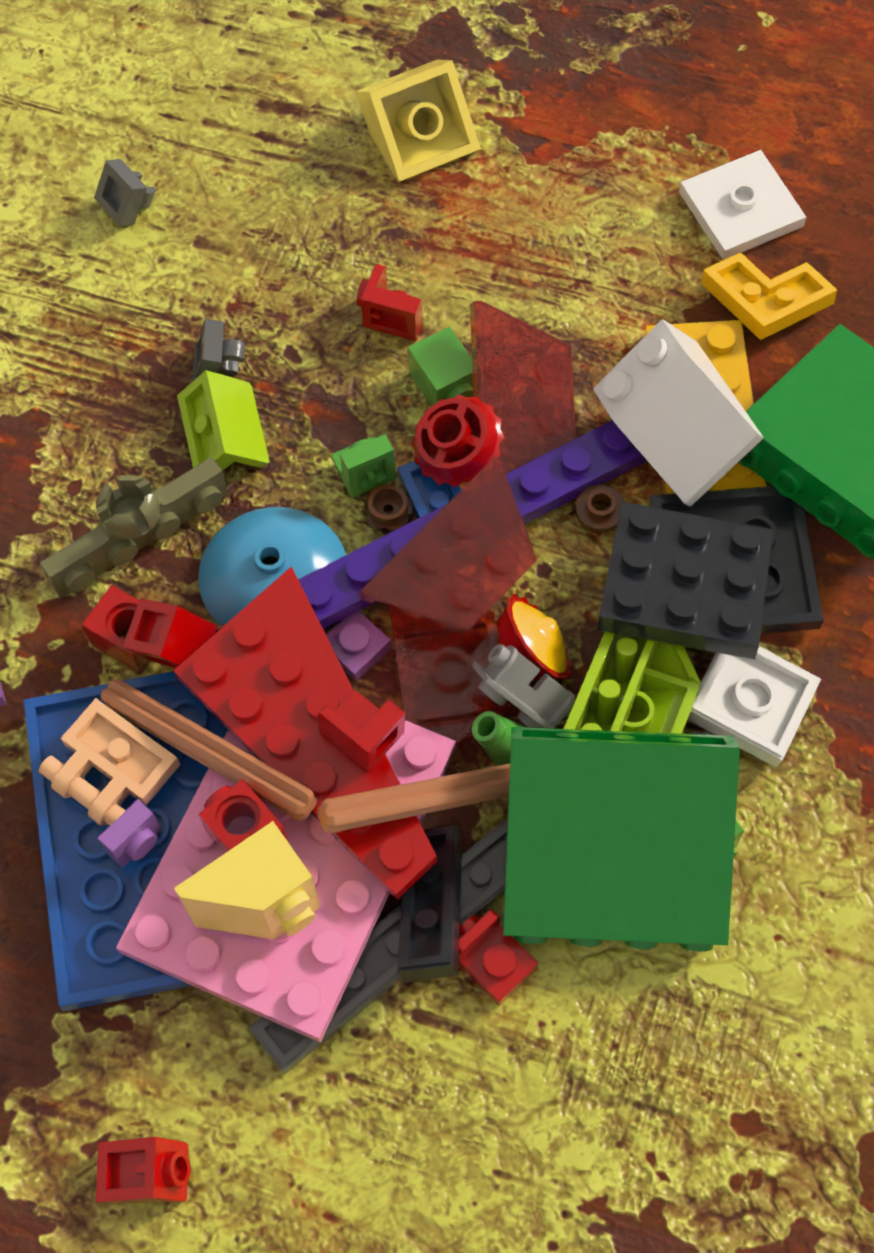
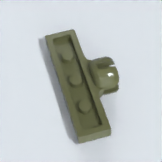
M212 457L172 482L154 491L146 478L135 475L116 477L119 488L114 491L106 483L101 488L96 500V510L100 518L98 526L40 562L50 585L59 598L62 599L71 592L77 593L86 589L93 583L95 577L113 566H121L128 563L136 556L140 549L157 539L161 540L171 536L179 529L182 523L198 513H207L217 507L222 498L229 494L223 471Z

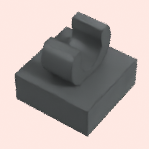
M121 159L105 161L94 199L119 226L131 225L135 223L139 209L147 208L151 205L156 189L154 187L147 188L143 184L140 172L131 171Z
M205 318L195 342L192 382L205 370L215 373L220 372L226 375H237L239 362L244 360L245 343L235 339L223 340V321Z

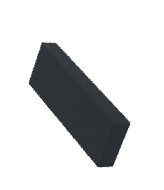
M458 825L424 830L437 856V862L402 895L397 972L403 982L458 975L463 839Z

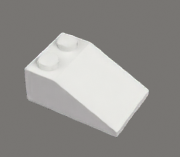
M663 319L593 388L614 423L683 503L690 507L764 438L697 341Z

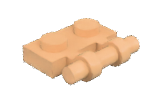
M95 698L60 738L63 744L73 751L74 754L65 764L52 755L47 757L40 765L39 773L52 782V790L65 799L74 798L88 809V817L100 826H105L107 824L111 825L126 811L121 807V804L129 794L139 799L146 806L181 764L175 755ZM92 767L111 780L102 792L84 780L85 775Z

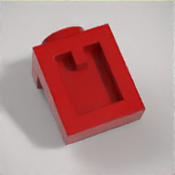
M376 264L370 279L363 278L357 292L356 305L362 309L363 327L417 341L422 329L421 299L401 290H387L386 266Z
M491 909L482 918L477 914L472 915L459 927L458 965L500 1006L538 969L539 963L512 936H503L504 928L500 925V916Z
M161 1137L98 1142L95 1203L119 1204L155 1200L174 1203L185 1202L187 1200L188 1181L191 1175L188 1144L183 1141Z

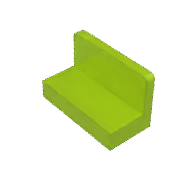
M205 370L177 395L193 468L211 457L222 471L233 462L263 468L270 462L253 389L249 382Z

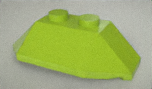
M605 631L564 729L682 734L701 685L684 646Z

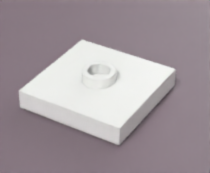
M761 150L680 182V195L722 260L804 227L806 221L805 214Z
M760 646L755 660L716 652L701 680L700 689L688 720L715 735L734 736L742 750L777 768L792 742L821 679Z

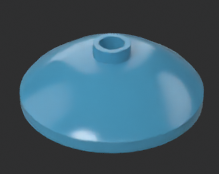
M268 507L253 510L236 517L223 526L207 545L199 566L200 594L212 620L217 625H225L291 566L297 578L300 579L345 556L346 552L333 530L311 514L286 507ZM269 556L279 558L278 562L273 565L262 563Z

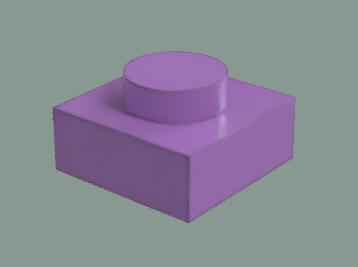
M359 611L342 619L326 634L344 672L356 682L392 648L391 639Z
M137 799L98 837V840L107 854L123 868L132 859L137 861L143 858L154 847L157 841L156 835L162 829L153 812Z

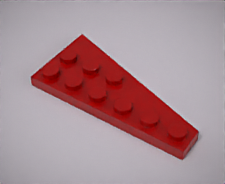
M292 566L173 670L176 678L258 760L312 790L317 799V804L310 813L319 822L317 810L325 799L401 785L386 754L367 772L319 732L318 712L325 705L335 711L354 690ZM417 816L331 833L397 900L437 862V856Z

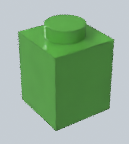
M450 326L408 347L409 374L431 406L441 399L453 398L459 394L464 397H476L479 395V368Z

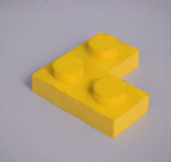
M741 252L704 269L701 284L760 340L833 305L838 291L807 262L770 280Z

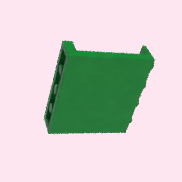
M839 324L746 411L764 438L739 463L773 485L780 494L789 497L811 513L821 524L830 527L857 547L863 555L874 560V347Z
M511 727L503 936H514L516 941L526 944L544 943L547 941V938H568L575 945L587 947L601 945L603 940L625 941L627 946L637 949L655 948L658 946V943H680L682 948L698 952L712 950L713 945L728 946L740 747L734 736Z

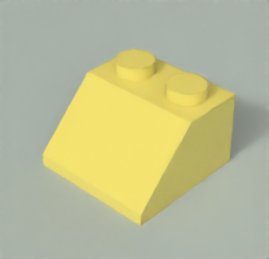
M435 60L355 91L370 135L394 177L399 182L481 149L453 60Z
M273 821L174 887L187 914L196 927L273 940L284 932L287 936H292L302 931L315 919L316 915L314 912L321 908L312 875Z

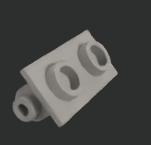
M502 644L496 645L488 655L490 665L486 669L476 661L471 664L483 679L478 687L498 705L503 707L509 700L521 711L517 714V717L528 728L558 729L557 725L562 719L567 721L575 703V695L546 673L533 688L529 686L530 682L540 672V669L513 646L504 647Z

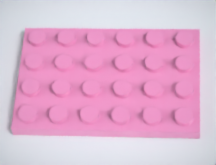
M405 720L404 734L387 751L386 756L400 784L442 777L456 750V741ZM229 730L227 731L224 740L255 757ZM208 768L116 949L122 955L321 1043L390 892L331 833L325 832L322 829L321 823L311 813L305 820H296L261 799L285 827L290 846L312 875L321 908L314 912L316 915L315 919L302 931L292 936H287L284 932L274 940L196 927L187 914L174 887L225 854L205 831L198 814L204 810L206 800L215 791L224 786L232 788L235 785L232 781ZM426 814L417 815L420 824H422ZM248 816L238 817L230 823L227 831L235 835L244 834L253 827L255 820Z

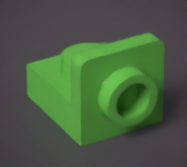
M386 434L377 438L371 437L357 441L332 455L333 463L351 498L396 479L394 449Z

